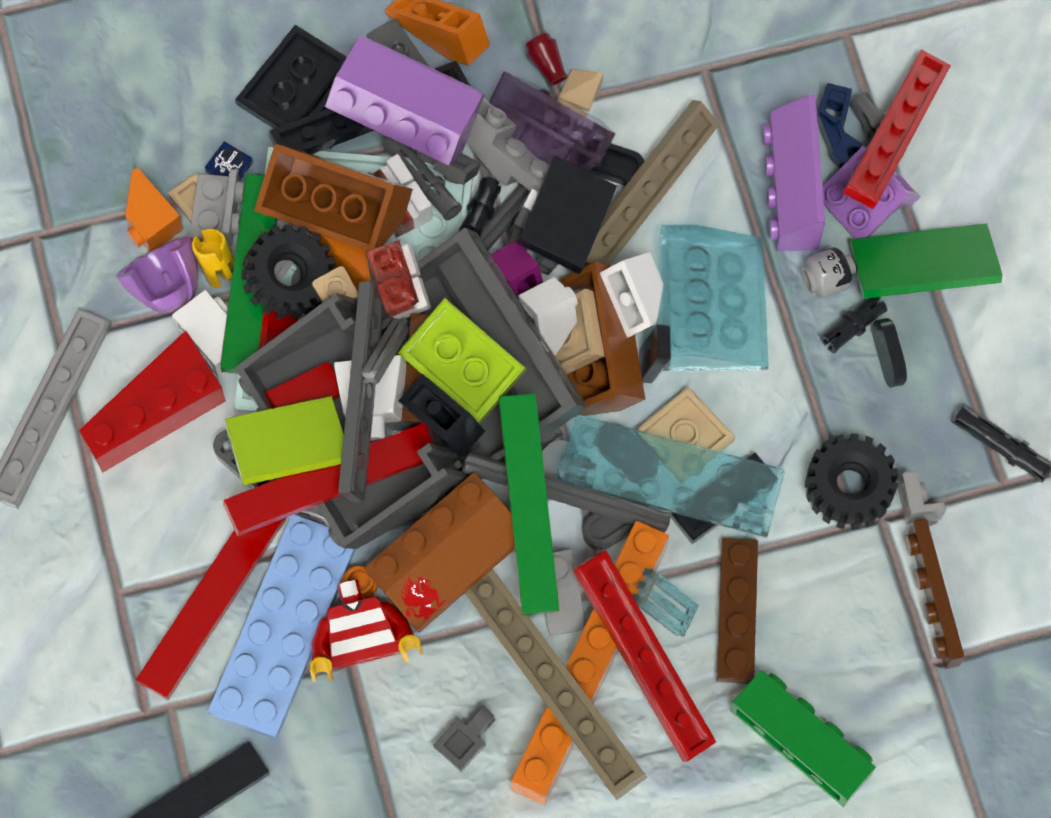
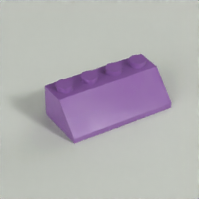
M360 35L335 77L325 107L449 166L464 150L485 93Z
M814 94L804 96L772 110L769 124H763V144L770 147V155H765L766 176H772V187H767L768 207H774V218L769 220L770 239H776L777 251L818 250L825 225L816 95Z

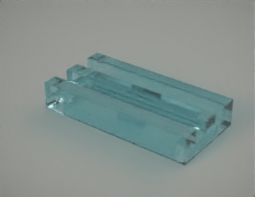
M645 568L642 575L646 579L644 582H638L636 588L640 591L638 595L633 594V598L640 609L675 636L684 637L699 605L654 569ZM654 584L687 609L686 613H683L671 601L653 589ZM648 597H649L651 600H653L655 603H657L660 607H662L664 610H666V611H667L669 614H671L673 617H675V618H676L678 621H680L681 623L679 624L678 622H676L673 618H671V617H670L669 615H667L664 611H662L660 608H658L655 604H653L651 601H649V600H648Z

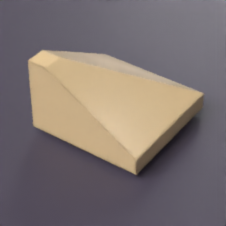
M572 69L558 96V100L589 112L603 84V74Z

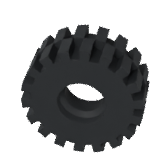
M286 224L282 230L279 229L278 225L272 227L268 233H262L249 249L242 264L245 266L241 272V280H246V284L243 287L246 294L250 292L253 294V298L250 301L254 306L261 303L264 306L261 312L267 315L271 311L277 312L276 318L284 319L286 315H290V319H296L302 313L307 315L322 301L316 293L312 282L330 272L335 265L334 257L328 258L327 253L331 250L327 243L320 246L318 241L321 237L317 233L310 237L306 235L308 228L301 226L298 231L293 230L294 224ZM283 260L294 262L301 272L299 282L291 286L279 282L274 274V269L278 262Z
M851 433L849 439H844L843 434L837 435L832 443L828 439L822 444L821 450L817 449L809 464L805 479L808 502H813L812 510L816 515L819 512L824 514L822 519L824 522L829 524L831 520L837 521L836 528L844 529L846 524H851L852 530L860 529L862 523H865L867 527L874 524L877 517L881 519L885 515L897 491L898 469H893L895 462L893 456L890 454L886 457L884 454L886 447L880 443L876 448L872 445L873 438L866 436L865 441L858 440L859 434ZM852 470L861 474L865 481L863 491L857 495L843 493L837 485V478L842 472Z

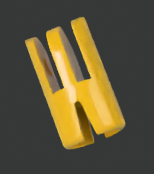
M210 228L201 231L203 242H200L197 236L193 238L192 251L209 286L219 288L221 283L216 273L224 281L230 280L233 276L230 268L234 269L235 258L223 233L217 229Z

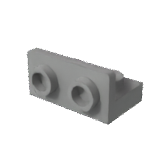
M230 169L229 176L198 174L190 229L191 241L197 236L200 242H203L201 231L211 228L222 232L228 245H233L234 234H238L241 216V213H237L238 202L243 201L245 182L240 181L238 170Z

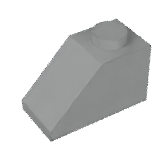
M572 549L553 553L560 611L545 613L549 637L583 631L585 627L579 582L572 570L575 568Z

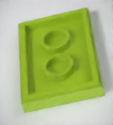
M446 298L442 300L398 352L415 369L467 410L479 424L498 404L499 397L504 396L527 370L526 367Z
M332 396L225 419L226 430L242 485L341 464L344 434Z

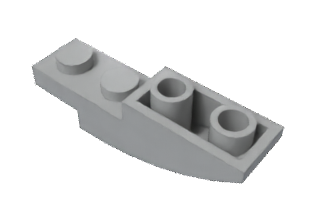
M483 98L467 143L481 162L505 186L518 181L529 191L534 189L538 192L549 164L538 159L526 149L524 143L514 139L512 135L517 125L507 118L504 111L494 107Z

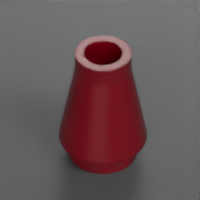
M544 33L526 43L525 47L528 51L526 56L545 77L550 86H555L567 79L568 76L564 70L556 39H552L549 33Z

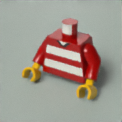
M358 580L343 582L337 585L341 605L327 609L328 615L323 616L319 620L311 642V680L316 682L315 675L318 672L328 673V680L332 681L333 670L400 653L403 660L409 662L407 657L409 650L417 649L421 656L424 654L420 640L414 635L408 620L391 603L380 602L378 596L363 600Z

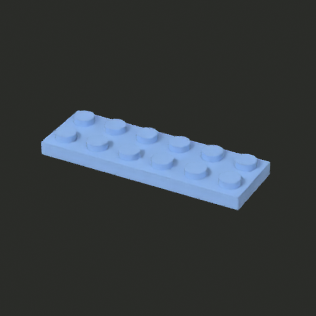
M290 516L207 711L209 715L269 738L278 739L312 657L311 642L317 624L323 616L328 615L327 609L333 606L338 594L337 585L341 583L342 577L348 570L356 549L338 546L329 535V527L300 516Z

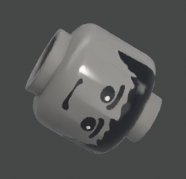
M831 247L808 256L806 265L802 267L801 271L808 291L810 293L815 292L818 296L826 298L850 288L852 285V275L856 274V267L850 254L844 255L840 249Z

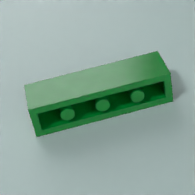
M760 670L732 702L730 711L844 808L874 772L876 766L871 763L873 761L872 757L863 748L857 745L853 748L843 739V732L836 725L829 721L824 723L815 716V709L805 699L801 697L795 699L786 691V684L773 673L767 675Z

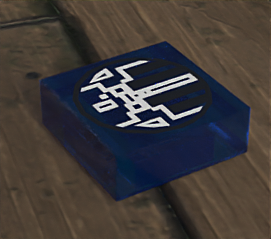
M224 141L205 166V171L210 175L229 176L230 169H236L241 180L253 164V158Z

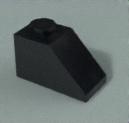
M423 374L398 400L432 434L460 458L485 432L467 410Z

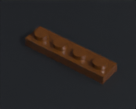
M927 519L914 521L908 534L905 535V543L909 556L914 555L918 568L914 569L917 588L919 590L924 589L927 603L923 605L928 625L933 624L936 634V637L933 638L934 652L937 659H943L945 669L958 667L965 656Z
M722 538L716 682L749 684L754 678L758 540Z

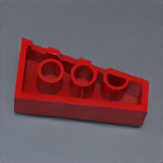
M185 331L80 428L79 432L103 473L221 405L226 400L221 385Z

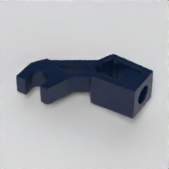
M827 83L818 109L817 121L831 154L830 159L841 168L850 159L847 153H856L863 143L844 131L852 89ZM826 109L840 112L839 117L835 118Z

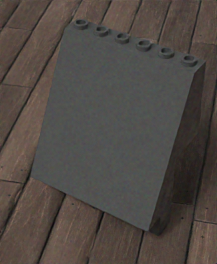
M463 228L417 262L421 274L418 277L423 280L431 305V309L418 314H431L442 300L446 298L527 368L504 396L536 394L542 447L564 435L559 427L588 407L477 232ZM335 293L235 367L241 377L239 379L241 388L248 396L253 397L258 405L256 412L273 409L265 397L266 391L325 362H329L335 372L334 362L352 360L357 299ZM386 296L384 298L381 336L393 318ZM411 316L408 317V318H406V319L408 320V323H407L406 325H407L409 328H410V318H411ZM409 332L405 337L404 341L402 342L395 356L400 355L398 354V352L408 341ZM338 398L333 402L344 434L346 418L343 413L341 398ZM499 402L480 423L485 432L462 458L427 429L434 444L428 443L417 451L424 464L366 486L365 500L363 502H351L344 496H340L314 506V510L320 516H324L330 526L328 532L332 540L338 546H342V548L358 549L434 507L470 476L462 471L463 462L468 453H474L505 463ZM403 421L385 423V437L422 423Z

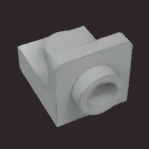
M917 471L902 473L898 481V491L906 525L923 519H927L929 526L937 524L946 511L945 502L924 505V503H927V490L925 483L919 482Z

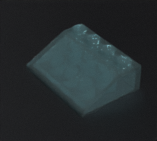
M661 225L659 264L660 277L664 284L661 296V325H669L671 340V359L665 365L663 371L768 370L763 238L701 225Z

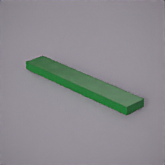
M246 174L220 367L221 372L238 374L235 367L259 350L263 312L261 311L264 306L261 303H258L256 306L252 304L250 300L253 298V294L251 292L245 293L243 287L246 284V280H241V272L245 267L242 265L244 258L253 243L256 242L262 233H268L272 227L276 226V218L254 211L265 175Z
M536 394L501 396L498 400L522 616L559 612Z

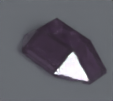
M506 71L503 72L489 101L494 107L504 111L507 118L517 125L512 137L524 143L526 149L549 165L556 155L586 171L601 164L616 134L603 121L550 91Z

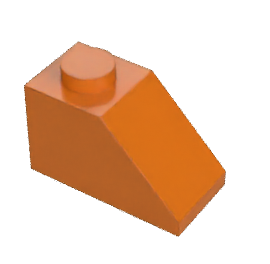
M138 167L135 168L131 174L125 214L129 229L126 232L137 247L144 245L148 251H151L167 243L183 231L184 228L180 215Z

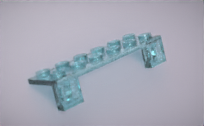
M583 415L576 416L566 453L561 456L558 466V480L767 538L784 476L782 468Z

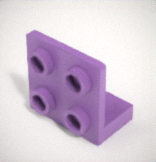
M864 145L823 186L824 205L854 238L870 237L901 205L911 207L921 198L896 170L874 210L843 194L868 147Z

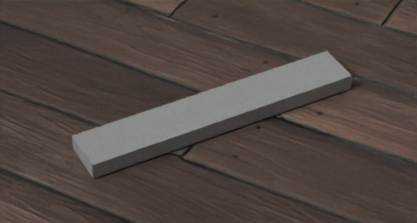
M79 308L76 311L0 460L1 503L19 509L111 327L109 320Z

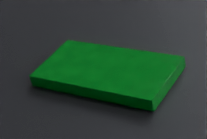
M987 223L850 239V251L855 263L863 299L1002 283L1003 274Z

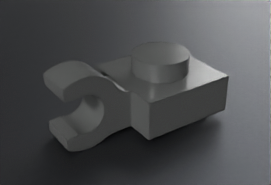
M483 706L467 725L460 719H457L433 745L434 749L462 773L486 746V743L479 736L486 732L495 722V716Z

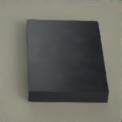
M295 25L236 97V105L273 129L312 114L330 89L347 57Z
M555 155L550 162L516 243L580 274L590 254L617 185Z

